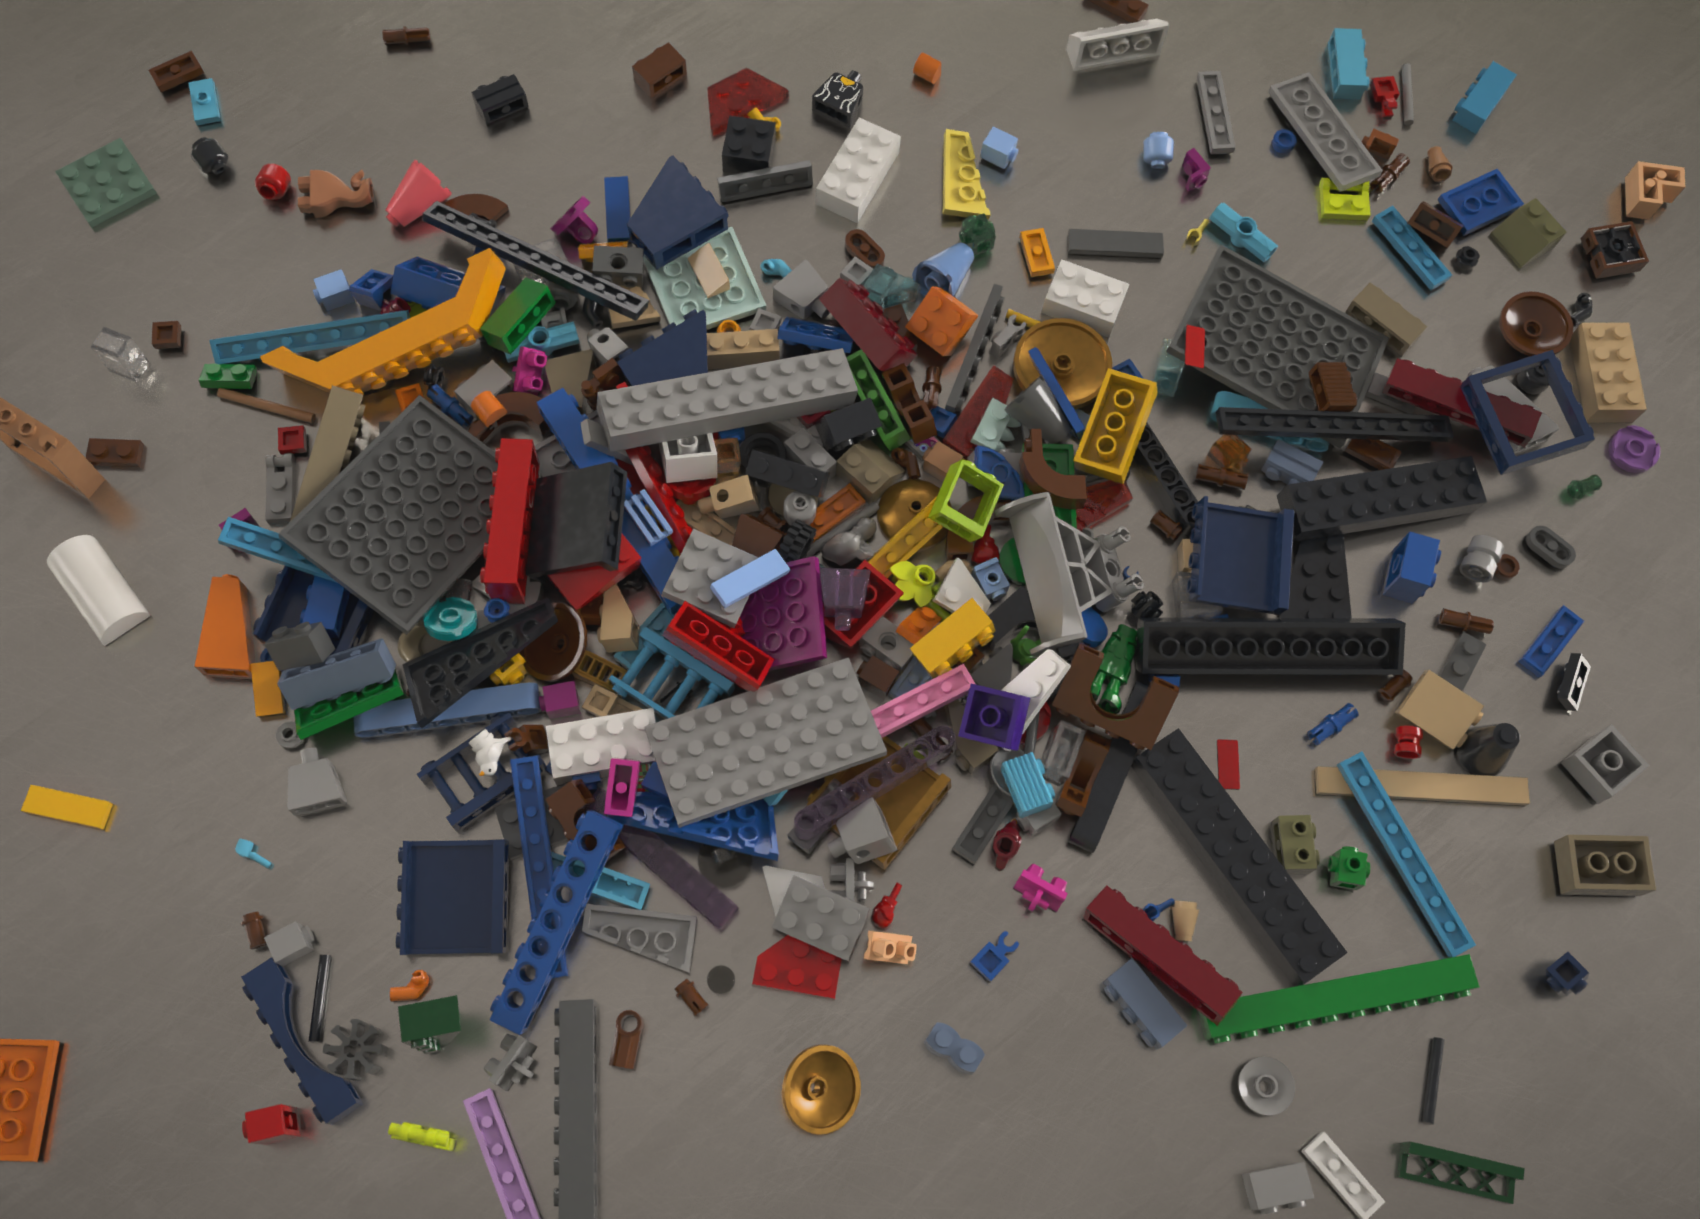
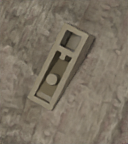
M957 699L945 705L944 709L956 755L955 760L963 771L968 770L972 775L991 761L999 749L995 745L958 736L965 707Z

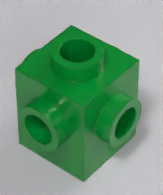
M1344 846L1329 857L1327 866L1328 872H1331L1330 886L1356 891L1364 887L1366 879L1370 874V863L1367 862L1368 853L1359 852L1358 848Z

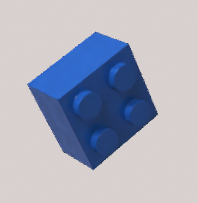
M1410 531L1392 550L1383 595L1411 604L1419 597H1423L1426 590L1432 588L1436 581L1437 574L1434 573V568L1441 557V550H1438L1440 540Z

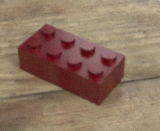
M838 278L819 298L822 304L879 370L887 371L902 363L907 367L918 356L913 350L915 345L906 336L902 337L898 332L899 326L892 319L889 318L887 320L883 315L884 309L876 301L872 302L869 299L870 293L861 284L857 286L851 280L845 281Z

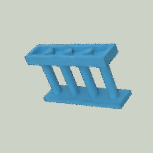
M644 627L639 634L644 642L642 644L644 648L623 678L619 680L613 675L609 677L610 682L614 685L612 690L624 698L627 694L648 708H653L654 712L665 719L675 716L674 713L696 681L699 682L703 679L710 684L708 686L709 691L697 709L712 704L718 695L721 696L723 693L730 697L735 690V685L732 681L647 627ZM659 651L666 656L664 658L665 663L645 692L641 694L630 687V685L652 653L656 654ZM681 665L687 669V677L664 709L653 702L652 699L673 668Z

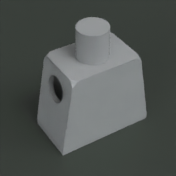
M806 259L773 286V300L802 319H806L813 312L824 319L830 313L819 300L829 288Z
M595 328L587 334L589 347L592 349L594 360L599 367L611 358H616V362L621 360L619 355L629 349L610 328H604L601 331Z
M317 748L301 750L302 764L291 766L288 769V811L295 816L347 804V799L333 763L327 758L319 759Z
M873 797L867 799L837 820L836 825L841 837L827 843L834 858L847 852L857 864L898 850L884 814Z

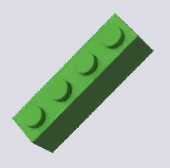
M860 349L846 357L858 389L859 397L862 401L871 398L882 424L877 431L887 448L891 451L911 440V436L867 355Z

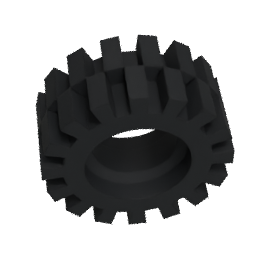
M795 520V523L793 522L778 551L786 563L806 558L807 552L810 550L816 536V529L800 520Z

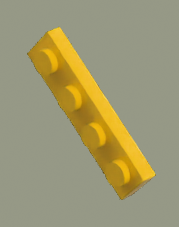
M936 498L884 544L874 556L867 560L886 578L892 575L890 568L894 564L907 561L943 528L942 525L928 518Z

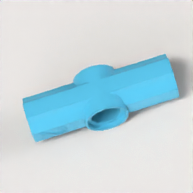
M1225 203L1217 206L1209 218L1230 235L1231 243L1239 248L1245 247L1262 262H1266L1278 248L1276 243L1257 229V224L1252 218L1241 217Z
M574 321L547 329L542 326L534 327L511 355L505 352L508 363L518 360L520 346L544 351L545 355L549 356L553 350L579 344L580 341ZM545 340V342L537 344L538 341Z

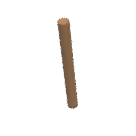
M219 388L217 391V397L309 423H314L316 419L314 413L224 388Z

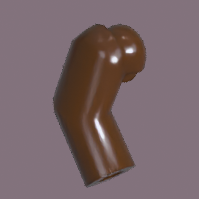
M903 448L892 450L891 458L897 464L907 469L909 479H919L921 474L915 454Z

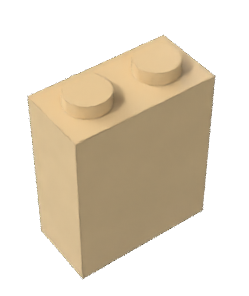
M1424 670L1395 713L1415 727L1421 728L1424 733L1448 749H1454L1455 746L1461 747L1468 737L1465 732L1470 725L1475 726L1484 714L1481 712L1484 705L1431 670Z

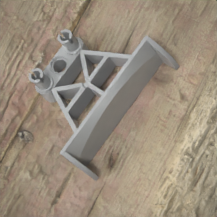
M1049 492L1023 497L995 510L997 517L1010 519L1041 640V645L1030 649L1031 656H1040L1047 649L1055 652L1059 647L1075 644L1088 638L1081 614L1082 611L1095 604L1100 611L1107 612L1126 602L1130 594L1143 589L1144 583L1136 585L1143 581L1138 574H1133L1124 580L1116 548L1128 542L1131 538L1130 535L1124 538L1125 535L1130 533L1127 528L1120 526L1108 535L1101 534L1093 539L1055 516Z

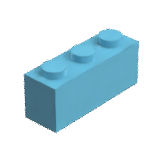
M1334 28L1328 41L1333 99L1360 100L1364 91L1368 90L1370 80L1369 76H1366L1365 39H1362L1361 29Z

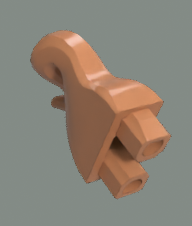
M310 170V176L298 177L300 192L310 193V196L298 197V208L301 213H314L315 218H322L340 207H363L374 201L371 178L361 180L364 177V172L360 170L351 178V187L354 190H358L353 191L340 178L330 172Z

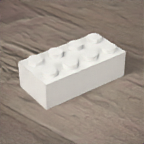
M858 118L816 187V205L858 223L899 154L901 136L862 118Z
M649 708L546 726L552 776L556 785L572 781V776L600 772L601 777H608L611 758L639 760L641 764L656 762L644 728L647 725L656 723L654 709Z

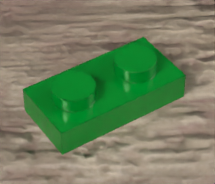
M204 364L199 383L201 388L252 389L257 370L255 365Z

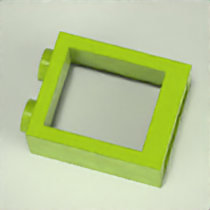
M961 459L950 465L928 518L969 542L980 539L984 535L1004 484L997 481L994 475L984 473L976 468V465L971 461ZM959 477L984 492L973 520L947 505Z

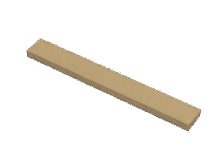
M1318 766L1315 768L1317 795L1354 796L1338 767ZM1374 770L1391 799L1521 806L1530 804L1528 778Z

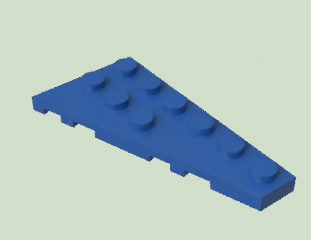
M637 792L632 817L608 815L609 818L624 825L778 861L779 852L773 806H769L764 799L720 813L716 819L708 817L680 828L678 827L669 799L653 792Z

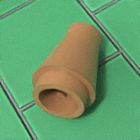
M1432 147L1427 152L1429 176L1436 182L1445 181L1451 176L1453 167L1442 152L1441 147Z

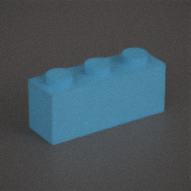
M1494 61L1488 69L1483 67L1475 79L1479 82L1477 84L1472 83L1466 91L1467 99L1461 98L1454 110L1457 111V114L1452 121L1477 134L1517 74Z

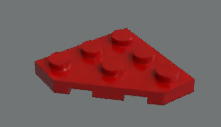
M787 935L757 956L752 985L835 1000L842 958Z

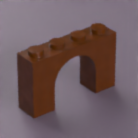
M1079 643L1070 663L1071 667L1060 684L1052 706L1056 707L1057 712L1065 716L1072 714L1081 718L1080 721L1087 726L1095 727L1096 725L1105 729V733L1111 737L1119 739L1121 736L1130 740L1129 743L1138 749L1144 750L1147 748L1152 750L1179 694V687L1154 676L1142 702L1137 708L1125 714L1109 713L1097 705L1091 692V685L1103 661L1104 653Z

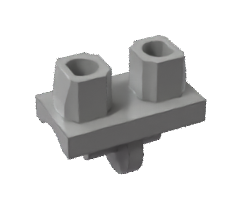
M846 858L845 863L831 864L830 881H845V890L831 891L854 901V890H858V900H866V890L874 889V882L866 881V872H858V881H854V861L852 858Z
M506 1034L500 1043V1048L507 1052L501 1062L494 1057L489 1059L484 1067V1071L490 1076L489 1081L505 1091H508L513 1082L518 1084L523 1075L530 1079L534 1075L528 1068L534 1060L530 1056L537 1046L520 1035L516 1037Z

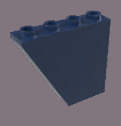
M672 155L668 158L627 223L631 242L637 248H643L645 258L658 270L728 230L727 218L729 215L726 208L715 201L712 193L702 187L699 179L696 176L693 177L688 172L686 165L683 162H679Z
M696 309L683 316L685 321L677 326L675 322L669 324L662 329L664 334L657 338L651 335L640 342L641 348L634 352L630 348L619 355L621 360L617 364L630 386L708 373L706 313L704 310L697 312Z

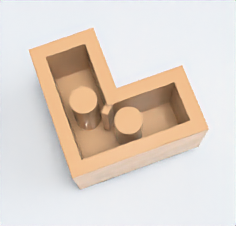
M1638 161L1625 177L1626 217L1649 220L1663 202L1672 203L1685 188V168Z

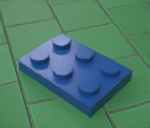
M1498 168L1447 191L1438 198V202L1447 214L1464 225L1460 230L1463 236L1515 212L1524 205Z
M786 317L783 321L777 339L783 340L786 344H806L808 348L814 350H821L822 348L836 350L843 348L845 354L851 353L855 343L844 328Z

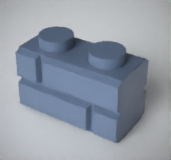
M1278 439L1263 464L1261 471L1265 472V475L1271 480H1280L1286 484L1313 481L1323 461Z

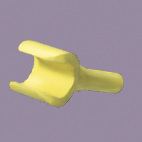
M1204 219L1197 229L1189 230L1186 241H1188L1189 237L1195 236L1197 240L1194 245L1197 246L1200 243L1202 231L1209 224V220Z

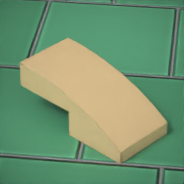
M594 684L582 705L584 710L596 717L643 710Z

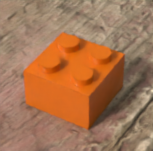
M932 286L905 328L942 356H952L979 315L942 287Z

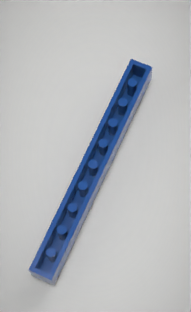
M561 388L536 402L539 413L576 469L607 462H613L618 466L614 456L584 445L581 422L589 418L585 413L580 414L577 409L579 404L573 394L568 395L565 389ZM628 478L625 492V500L627 501L633 496L629 489L632 485ZM633 505V510L653 538L657 536L637 506ZM624 508L622 534L641 556L640 569L670 615L673 616L682 605L661 595L679 556L674 557L670 549L672 546L667 537L650 546ZM650 514V516L652 517V519L654 520V522H655L656 525L658 526V524H657V522L655 521L654 517Z

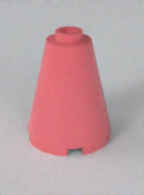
M415 159L385 209L388 213L386 218L395 227H398L399 224L405 227L422 216L423 212L434 202H443L452 193L447 187H441L439 178Z

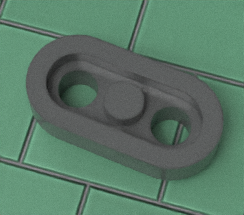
M1536 526L1526 536V543L1529 548L1556 568H1566L1576 558L1575 549L1546 526Z

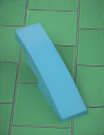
M551 851L555 871L558 865L562 866L566 857ZM577 860L575 862L574 872L578 876L584 873L585 866L581 861ZM604 867L591 896L641 910L650 883Z

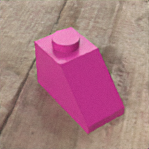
M611 758L604 814L632 817L641 761Z

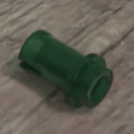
M1591 475L1580 481L1573 480L1567 486V492L1571 498L1581 499L1585 494L1601 489L1602 481L1598 475Z

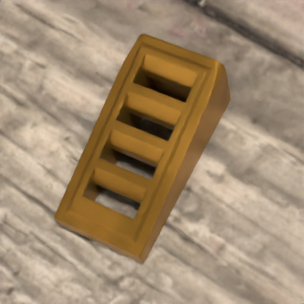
M585 650L583 659L572 674L577 679L591 685L596 684L622 697L612 690L613 686L609 677L606 682L602 680L607 670L612 671L609 677L611 675L615 677L617 674L621 675L620 680L628 670ZM589 661V662H591V664H590V666H589L587 672H585V671H583V670H584V668H585L587 662ZM597 666H601L597 677H594L593 674Z

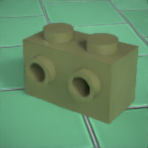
M1311 815L1278 816L1271 821L1275 857L1287 873L1310 874L1316 870L1320 862V856L1314 845L1316 826L1311 822Z

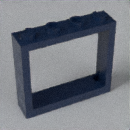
M1553 350L1468 376L1460 386L1500 475L1584 449L1595 440L1593 428L1587 423L1583 415L1582 405L1576 400L1572 392V384L1566 379L1562 371L1561 361L1555 356ZM1541 366L1575 438L1515 456L1483 384Z

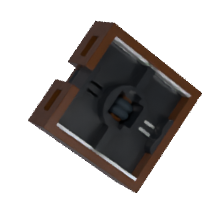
M1633 221L1588 228L1580 238L1586 254H1591L1592 260L1590 264L1596 279L1639 272L1649 262Z

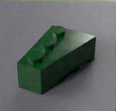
M457 995L398 1006L402 1043L411 1046V1049L423 1051V1054L441 1051L440 1046L449 1045L461 1032Z

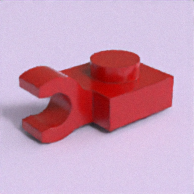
M1394 76L1372 78L1369 85L1375 102L1382 101L1383 117H1393L1392 109H1397L1396 100L1400 95Z

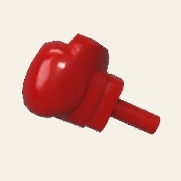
M989 524L983 537L977 539L974 545V554L971 559L977 564L995 557L999 559V549L995 544L994 538L990 537L992 526Z
M896 882L890 896L884 895L882 900L873 908L871 918L877 927L887 928L892 923L894 918L893 911L897 904L895 899L902 888L901 884Z

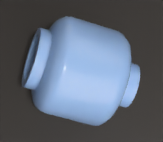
M1153 132L1144 140L1143 160L1150 164L1151 168L1162 169L1165 167V164L1173 160L1174 140L1168 136V133Z

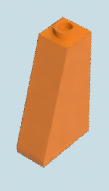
M224 574L222 577H212L194 667L203 675L252 678L251 664L256 663L247 587L234 575Z

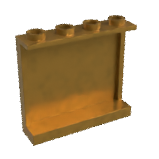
M887 736L882 737L887 755L825 776V783L820 789H814L807 799L809 810L825 792L833 779L840 781L844 789H850L856 793L854 801L841 817L873 797L884 814L898 849L895 852L872 859L874 863L884 870L951 789V779L943 773L939 776ZM834 795L831 801L837 805L840 798ZM835 823L831 827V829L840 836L837 825Z

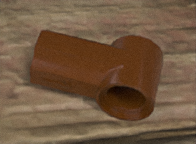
M626 1010L618 1015L609 1065L634 1069L640 1036L644 1028V1020L639 1013ZM634 1016L637 1019V1027L634 1031L626 1032L623 1022L627 1017Z

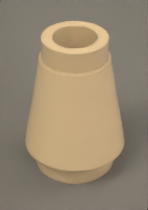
M1175 901L1174 907H1172L1176 940L1192 941L1199 913L1196 902Z

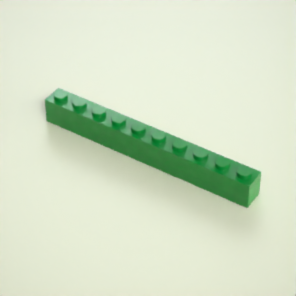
M1470 954L1242 996L1218 1026L1199 1011L1198 1015L1204 1039H1214V1043L1219 1044L1231 1041L1230 1036L1241 1034L1242 1039L1258 1036L1257 1031L1267 1029L1268 1034L1285 1031L1284 1026L1294 1024L1295 1029L1312 1026L1311 1020L1321 1019L1322 1024L1339 1021L1338 1015L1348 1014L1349 1019L1365 1016L1364 1010L1374 1009L1375 1014L1392 1011L1391 1005L1401 1004V1008L1404 1009L1418 1006V1000L1427 999L1428 1004L1445 1001L1444 995L1453 994L1454 999L1471 996L1470 990L1480 986Z

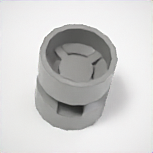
M1474 536L1467 549L1468 555L1464 557L1459 568L1460 572L1475 582L1486 583L1491 581L1504 552V545L1490 536Z

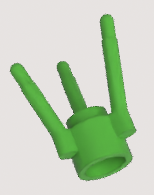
M1027 625L1023 627L1016 638L1010 641L1013 647L1012 657L1020 662L1022 666L1031 664L1037 659L1032 658L1030 649L1041 645L1040 639L1035 642L1028 638L1022 639L1029 630Z

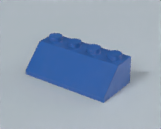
M414 257L395 266L391 294L404 299L406 302L411 303L413 301L421 304L422 308L428 310L456 297L465 273L420 257ZM500 285L489 318L495 312L505 292V286Z

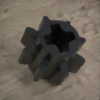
M1144 591L1139 592L1131 600L1135 604L1131 611L1137 619L1138 617L1159 618L1163 614V611L1159 609L1163 602L1152 591H1149L1147 594Z

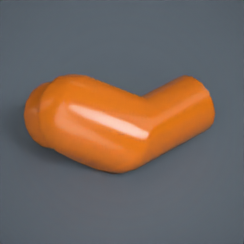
M416 970L412 973L413 977L407 986L391 987V1002L419 998L429 985L427 973L423 970Z

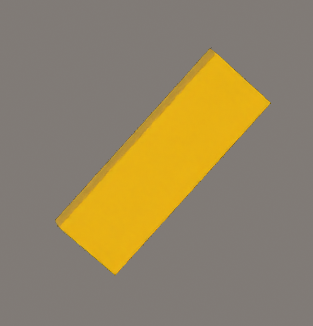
M30 785L21 811L104 830L113 803Z

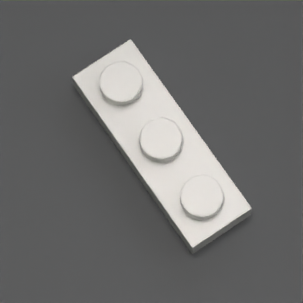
M1325 1132L1319 1133L1301 1151L1359 1219H1368L1385 1203L1384 1199Z

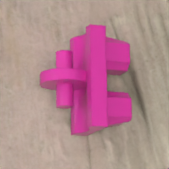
M520 346L517 367L513 366L512 372L516 373L513 391L538 396L539 391L543 387L542 369L547 363V355H545L544 351Z
M1034 863L1031 864L1027 870H1023L1013 888L1023 893L1022 897L1031 902L1028 910L1033 912L1037 905L1044 910L1050 908L1057 912L1068 894L1065 892L1067 882L1059 877H1053L1051 882L1048 883L1041 879L1044 873L1043 869Z

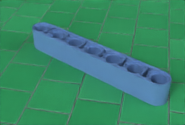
M528 682L471 690L424 728L417 724L411 698L388 701L354 716V734L356 737H374L490 721L500 714L505 715L508 712L512 717L536 714L541 711L539 687L537 683Z

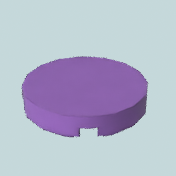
M1631 425L1619 429L1612 435L1608 451L1611 459L1618 467L1627 472L1640 473L1647 471L1657 463L1660 457L1659 443L1656 444V441L1653 439L1655 436L1643 427Z

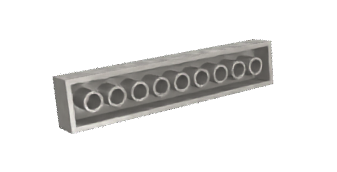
M842 348L598 392L597 412L609 452L845 408L854 404L858 389Z

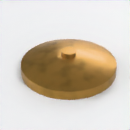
M1054 318L1039 322L1024 333L1017 344L1013 360L1014 374L1022 390L1028 388L1040 376L1028 353L1029 350L1036 347L1039 349L1074 409L1087 406L1097 399L1108 368L1112 369L1111 352L1105 340L1098 332L1077 320Z

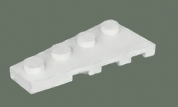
M1047 649L1001 690L1031 698L1022 734L1071 667L1053 650ZM1003 748L1005 751H1011V749Z

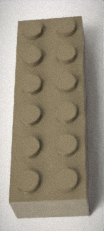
M332 385L290 522L348 466L366 406L361 404L362 394Z

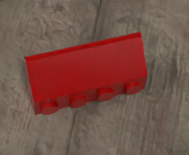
M684 601L662 635L672 644L681 647L695 659L701 660L713 668L714 671L724 675L736 683L738 687L747 691L755 692L759 689L775 660L687 601Z

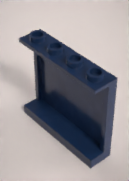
M1204 496L1199 502L1194 504L1192 518L1195 519V527L1192 529L1190 542L1193 543V552L1190 554L1188 562L1189 568H1192L1191 577L1187 582V592L1190 593L1189 601L1280 615L1288 610L1294 510L1283 509L1279 513L1210 503L1208 502V496Z
M284 566L283 570L279 571L276 576L274 590L265 600V609L261 617H258L254 623L253 634L260 642L266 643L273 636L272 632L280 627L287 626V628H293L300 624L301 611L306 609L308 603L306 598L309 585L313 584L315 576L288 566ZM352 593L350 594L339 639L330 638L335 647V650L330 655L360 646L375 612Z
M509 840L403 841V847H399L398 862L402 864V875H399L397 880L398 892H401V903H398L396 911L397 920H401L400 932L396 934V948L400 949V955L506 953Z

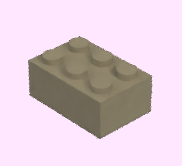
M1566 835L1554 841L1561 895L1642 896L1656 891L1648 836Z

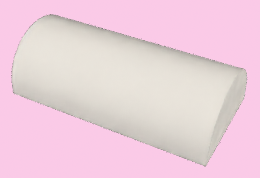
M80 535L70 538L58 545L47 558L48 567L104 646L151 616L95 537Z

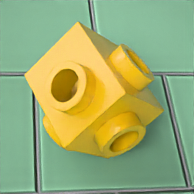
M518 653L488 677L496 686L500 683L503 686L519 684L527 673L523 665L526 661Z

